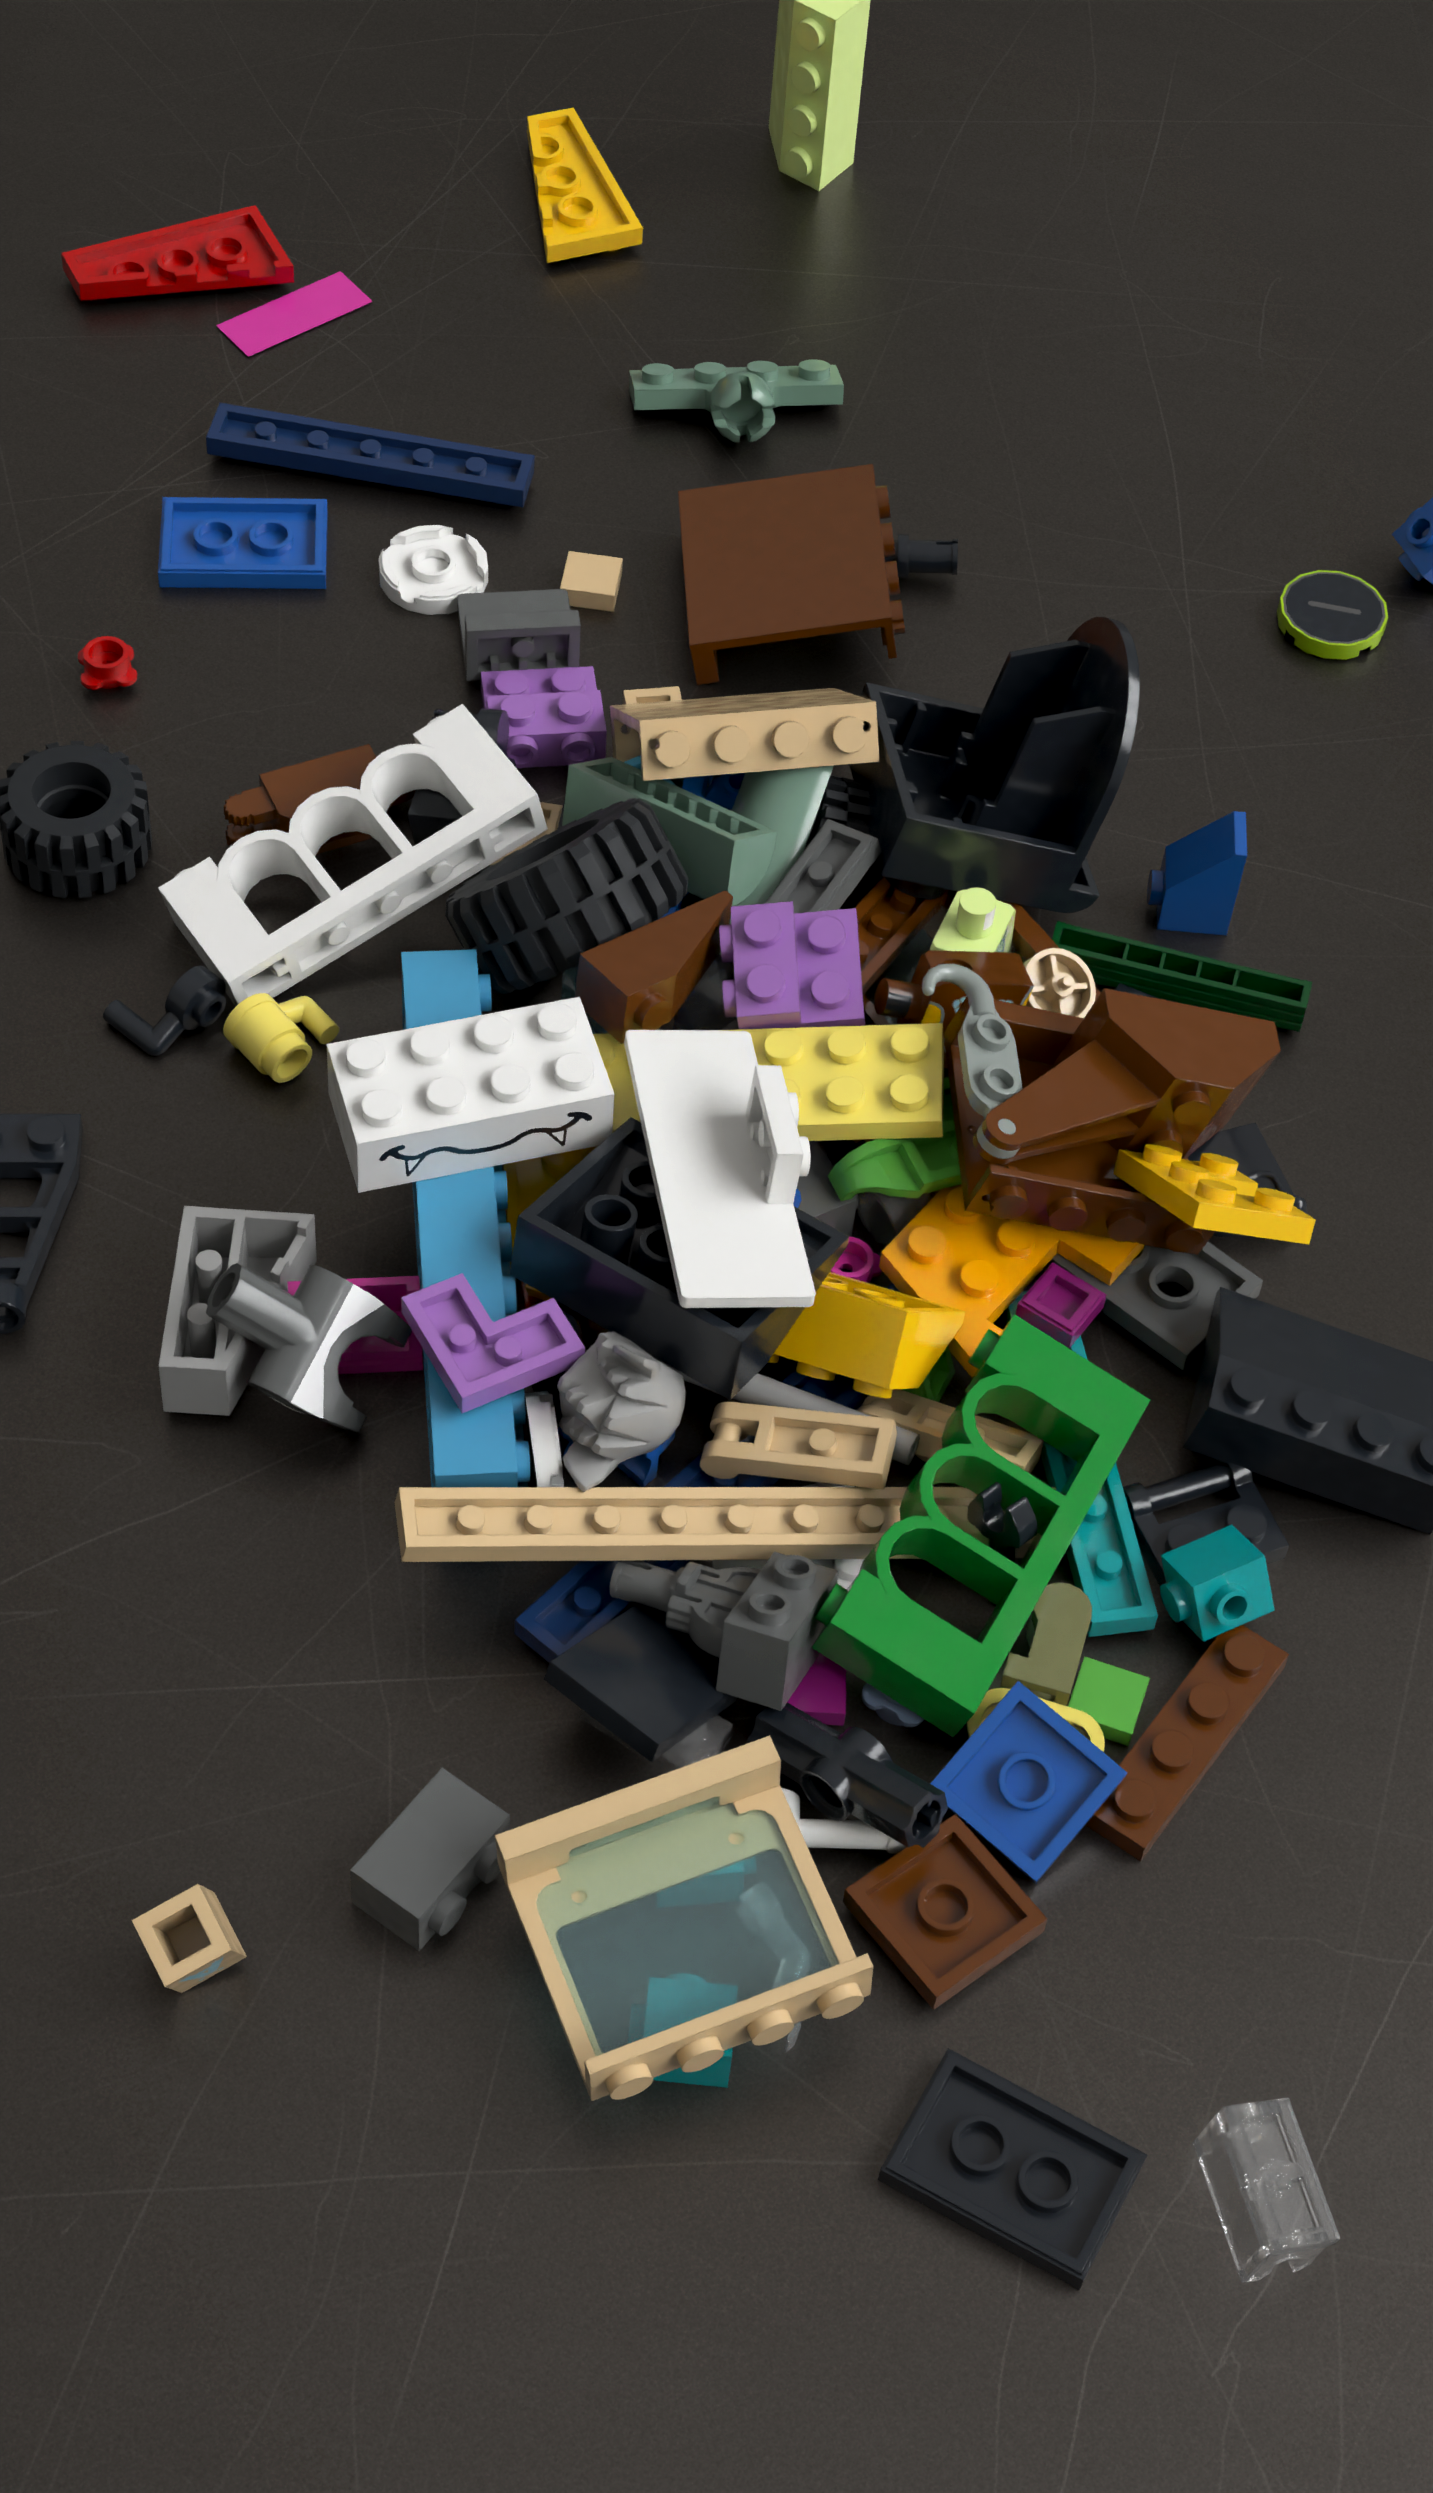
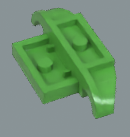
M949 1077L943 1078V1137L870 1139L869 1142L849 1152L835 1164L828 1174V1178L840 1201L852 1199L856 1194L863 1192H874L893 1197L920 1198L922 1194L962 1184Z

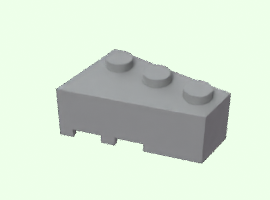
M184 1206L158 1366L164 1412L231 1415L265 1348L209 1317L206 1314L208 1297L219 1277L231 1265L236 1263L288 1292L287 1282L302 1281L309 1266L315 1265L317 1261L315 1214Z

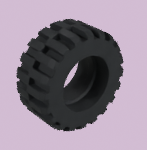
M630 798L625 802L620 801L607 808L594 811L577 821L574 820L481 871L479 875L466 881L460 886V889L453 891L449 895V898L446 899L445 916L463 950L476 949L478 975L490 974L491 991L497 994H507L516 989L528 988L539 981L548 980L569 968H574L579 965L580 953L658 920L668 913L670 908L677 906L682 901V897L686 896L688 876L651 805L639 798Z

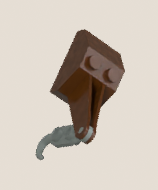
M939 964L929 969L922 980V992L926 996L932 995L936 984L944 981L957 985L968 997L969 1009L958 1033V1045L966 1096L971 1107L984 1117L983 1122L973 1136V1145L982 1158L999 1165L1030 1156L1107 1141L1118 1152L1121 1149L1143 1153L1146 1144L1164 1146L1181 1152V1159H1186L1225 1127L1281 1051L1276 1025L1273 1021L1104 988L1052 1065V1069L1025 1088H1022L1016 1041L1009 1024L999 1016L995 1009L994 998L988 984L977 973L957 964Z

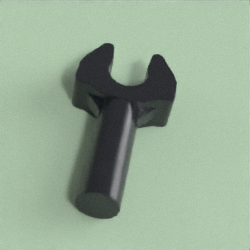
M995 1482L970 1502L967 1519L983 1536L988 1538V1546L1015 1563V1548L1021 1547L1037 1535V1520L1025 1496L1007 1507L1003 1512L1001 1507V1485Z

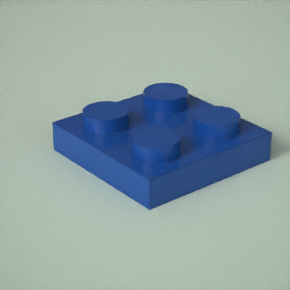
M1017 1681L931 1782V1785L945 1792L948 1809L953 1814H957L967 1826L1036 1884L1127 1776V1772L1020 1681Z

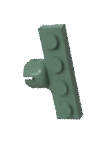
M817 359L804 360L799 363V366H778L770 361H753L747 364V367L726 368L720 363L703 362L697 364L695 368L674 369L667 364L654 363L645 365L642 370H629V392L634 410L706 409L711 412L714 424L720 434L731 442L736 443L740 442V435H747L749 443L765 436L775 424L776 417L773 408L779 406L843 405L844 383L837 366Z

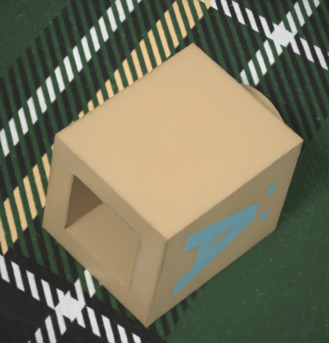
M196 1884L132 1920L164 1987L180 1993L187 1991L247 1957L217 1896L213 1891L200 1884Z

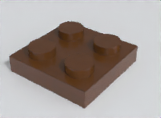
M957 1814L940 1824L939 1833L924 1848L918 1845L906 1847L847 1887L843 1897L845 1906L933 2010L1042 1934L1048 1920Z

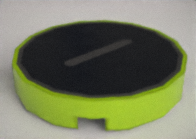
M1317 570L1300 574L1286 584L1279 600L1277 618L1278 626L1285 635L1287 630L1295 638L1294 645L1302 651L1324 659L1347 660L1358 657L1360 650L1370 647L1371 651L1378 646L1385 631L1388 612L1386 602L1377 589L1360 577L1341 571Z

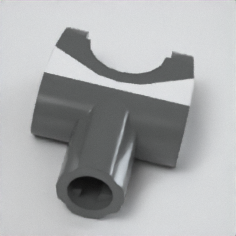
M236 1263L231 1265L219 1277L207 1300L206 1314L209 1317L265 1348L247 1382L250 1386L294 1411L355 1433L360 1432L367 1416L352 1407L354 1402L344 1394L339 1383L338 1366L342 1354L351 1343L368 1336H376L402 1348L405 1347L412 1333L410 1326L375 1296L339 1275L316 1265L309 1266L293 1296Z

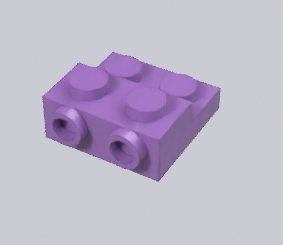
M593 666L481 672L483 708L507 711L509 717V738L506 751L508 758L515 760L516 768L565 766L605 758L607 730L601 692L596 687Z
M793 901L731 907V924L719 926L722 962H734L735 979L722 981L726 1018L737 1017L739 1029L865 1026L856 908L794 913Z

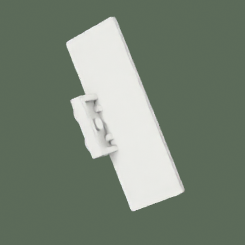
M626 1031L624 1046L679 1304L684 1308L811 1307L814 1304L816 1292L793 1204L799 1176H807L809 1173L811 1159L810 1144L806 1136H799L797 1129L799 1121L798 1097L795 1092L787 1091L782 1067L758 1065L751 1034L747 1031Z

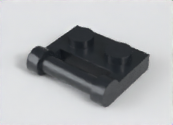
M1217 1460L1216 1465L1146 1487L1139 1482L1123 1487L1140 1551L1159 1586L1166 1583L1161 1559L1162 1554L1231 1524L1265 1555L1266 1564L1285 1559L1289 1544L1252 1479V1472L1244 1467ZM1224 1489L1231 1500L1230 1502L1158 1524L1152 1513Z

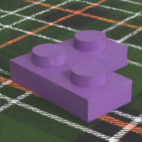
M463 1273L401 1297L404 1318L461 1413L569 1370L578 1358L585 1353L583 1343L554 1298L492 1322Z

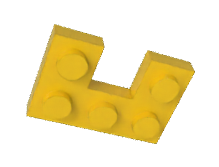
M1146 1144L1143 1153L1119 1149L1113 1174L1193 1228L1310 1244L1316 1219L1293 1206L1295 1197L1274 1189L1258 1188L1257 1182L1237 1170L1239 1163L1236 1160L1212 1153H1202L1200 1161L1181 1159L1182 1153L1177 1150L1153 1144Z

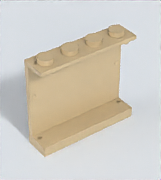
M836 688L610 706L613 758L625 762L640 755L643 781L879 762L876 701ZM865 721L869 724V728L866 731L863 730V722ZM623 725L629 727V731L625 734L621 732Z

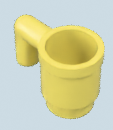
M258 993L246 998L231 1011L225 1021L223 1033L225 1038L234 1047L238 1048L260 1073L269 1075L275 1082L284 1083L298 1076L307 1067L312 1057V1049L305 1042V1035L296 1024L301 1022L321 1044H327L335 1039L339 1033V1027L308 996H300L278 1004L269 994Z

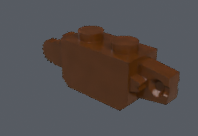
M370 744L259 774L260 787L242 791L241 794L235 793L234 796H229V799L225 800V820H228L229 824L231 823V825H227V830H225L227 845L231 846L241 837L256 831L276 829L289 833L290 820L297 807L312 794L332 787L348 786L360 790L361 777L368 764L376 758ZM415 790L402 794L393 801L386 812L387 815L391 818V807L412 799ZM358 831L343 832L326 841L320 847L317 854L369 840L373 837Z

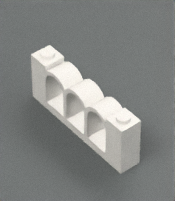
M463 704L445 715L434 718L425 727L413 733L416 744L398 745L378 755L368 764L363 773L360 790L348 786L332 787L312 794L297 807L290 820L289 833L276 829L262 830L241 837L225 851L218 867L208 857L195 866L179 872L172 880L158 887L174 923L207 968L225 982L226 994L235 1006L246 998L258 993L269 994L272 998L276 997L548 829L536 791ZM429 789L440 792L450 800L462 817L417 845L412 846L386 812L390 804L400 795L412 790ZM358 831L371 835L382 845L392 860L345 889L340 890L315 858L318 850L331 837L343 832ZM289 874L301 878L310 886L322 903L268 935L244 903L248 892L260 880L272 875Z

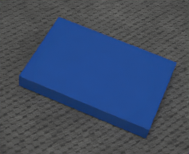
M163 497L158 563L159 587L326 589L327 499Z

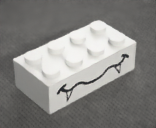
M580 997L327 1044L329 1096L358 1193L600 1145L612 1134L615 1094Z

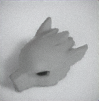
M615 1331L600 1333L596 1342L561 1376L557 1384L562 1414L558 1425L562 1432L569 1435L574 1442L562 1459L578 1488L585 1492L600 1484L619 1463L652 1452L672 1436L679 1426L684 1410L686 1391L683 1376L656 1360L638 1345Z

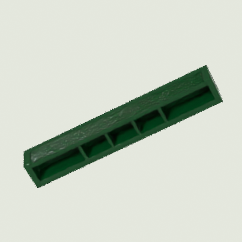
M1060 921L1056 923L1052 940L1060 949L1068 950L1082 959L1090 969L1094 982L1098 985L1117 988L1118 984L1121 983L1160 999L1273 1021L1278 1028L1300 1032L1312 987L1311 981L1090 930Z

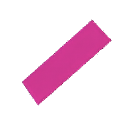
M339 271L216 326L249 357L373 301Z

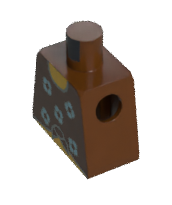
M929 950L921 955L911 983L883 978L880 981L875 994V1012L877 1015L897 1018V1024L943 1023L944 1034L967 996L957 985L944 981L936 984L932 995L926 996L923 994V977L929 969L939 964H957L977 973L988 984L994 1000L1026 1006L1034 985L1019 954L1011 952ZM944 1043V1068L948 1069Z

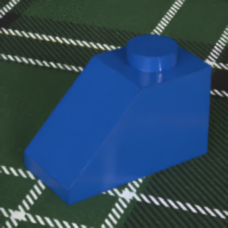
M1233 811L1165 847L1160 870H1150L1147 887V904L1157 905L1158 930L1227 936L1247 859L1246 812Z

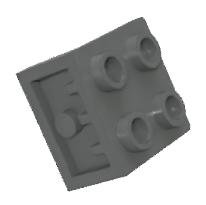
M548 589L466 593L457 596V609L467 681L481 680V672L579 667L581 632L579 611L570 610L567 590Z

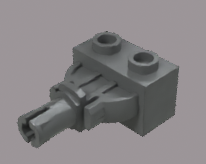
M774 1552L762 1569L731 1567L717 1570L689 1562L686 1567H681L675 1572L645 1563L643 1560L618 1561L611 1577L610 1595L613 1598L636 1602L667 1612L666 1626L668 1628L689 1634L697 1646L707 1653L718 1657L719 1667L716 1691L782 1711L820 1654L811 1647L825 1625L817 1621L815 1616L827 1595L837 1583L839 1571L815 1564L803 1556L785 1555Z

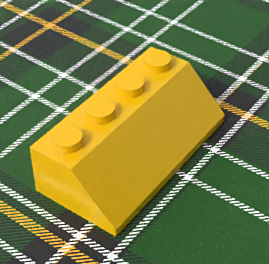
M829 1272L816 1291L814 1304L811 1307H805L768 1363H778L779 1356L798 1361L796 1372L802 1375L833 1381L835 1374H840L855 1379L852 1389L857 1392L880 1398H891L893 1389H917L921 1386L962 1326L966 1311Z

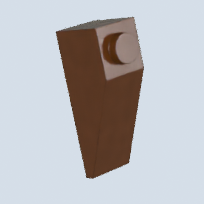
M724 890L580 953L575 997H580L585 1012L620 1044L624 1043L625 1033L628 1030H657L662 1025L669 1023L721 952L719 926L729 925L733 896Z

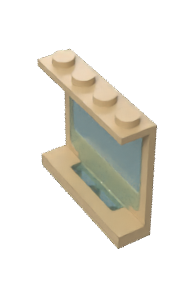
M770 1735L495 1835L499 1869L591 2101L610 2095L615 2100L634 2096L648 2088L652 2084L654 2077L680 2067L683 2072L702 2070L720 2060L727 2049L748 2041H752L754 2045L758 2046L775 2042L789 2034L793 2030L795 2023L822 2014V2017L825 2019L843 2016L859 2007L863 2003L864 1997L871 1994L874 1966L868 1953L859 1957L855 1955L781 1789V1759Z

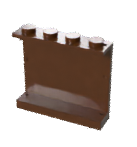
M873 464L678 491L689 646L697 685L719 682L718 649L878 627L881 628L883 646L887 645L888 658H897L894 635L904 634L905 627L901 599L890 601V596L900 594L897 562H885V557L896 556L892 522L883 524L880 522V519L891 518L887 485L876 486Z
M966 997L943 1034L965 1211L994 1216L999 1219H1010L1052 1227L1061 1231H1074L1111 1238L1120 1242L1139 1243L1169 1249L1174 1252L1198 1255L1216 1231L1191 1227L1145 1196V1194H1142L1114 1175L1118 1151L1107 1141L1030 1156L1002 1165L988 1162L977 1153L973 1145V1136L983 1122L984 1117L971 1107L966 1096L958 1045V1033L969 1009L968 997ZM994 1000L996 1011L1009 1024L1016 1041L1022 1088H1025L1052 1069V1065L1084 1018Z

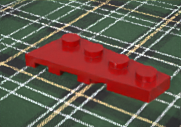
M256 205L61 253L63 271L81 301L294 283V266Z

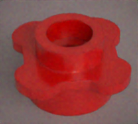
M101 636L89 641L78 652V662L84 666L85 671L80 676L81 684L90 690L133 685L137 681V671L131 667L130 662L134 658L133 648L123 640L112 636Z

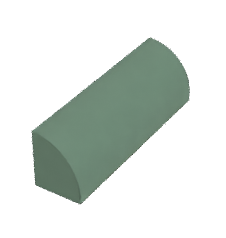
M613 757L569 765L562 826L574 820L577 821L601 808H607L614 803L625 802L630 798H639L651 805L688 876L687 892L706 899L726 890L733 896L732 906H736L746 899L763 879L774 853L777 831L667 781H643L642 770Z
M834 766L745 773L732 811L777 831L774 853L763 879L755 890L736 906L764 904L803 853ZM720 952L705 974L721 983L723 980L735 979L734 962L723 963Z

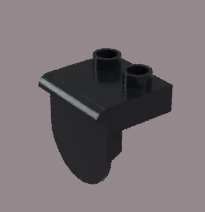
M1094 617L1080 625L1065 642L1009 652L984 709L866 682L860 697L876 701L879 762L849 764L853 780L863 782L866 785L865 791L869 792L870 799L866 806H870V817L865 822L869 826V835L879 840L881 853L876 860L880 874L893 887L909 896L926 900L942 897L947 889L961 891L978 887L990 891L996 900L1059 913H1074L1084 910L1098 899L1100 895L1086 856L1123 779L1133 744L1139 707L1140 674L1138 656L1134 640L1123 623L1107 617ZM865 721L863 722L864 731L868 730L869 728L868 722Z

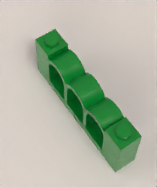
M1015 1314L999 1335L988 1329L969 1358L968 1363L978 1370L965 1390L967 1394L946 1422L941 1438L943 1449L938 1450L924 1464L905 1490L899 1508L900 1521L895 1522L879 1539L862 1562L859 1574L848 1589L836 1583L815 1616V1619L825 1626L811 1648L951 1737H954L977 1711L1150 1402L1149 1398ZM992 1413L1010 1419L1075 1460L1077 1464L1061 1492L1056 1491L989 1447L983 1441L976 1428L975 1415ZM995 1482H998L1002 1490L1001 1507L1003 1511L1025 1496L1037 1520V1535L1020 1564H1015L951 1523L940 1512L934 1500L933 1485L938 1483H955L978 1495ZM895 1555H914L926 1560L996 1604L977 1640L916 1603L897 1587L890 1573L889 1557Z

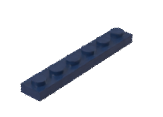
M219 403L206 436L207 454L518 507L524 506L534 474L535 455L226 403Z

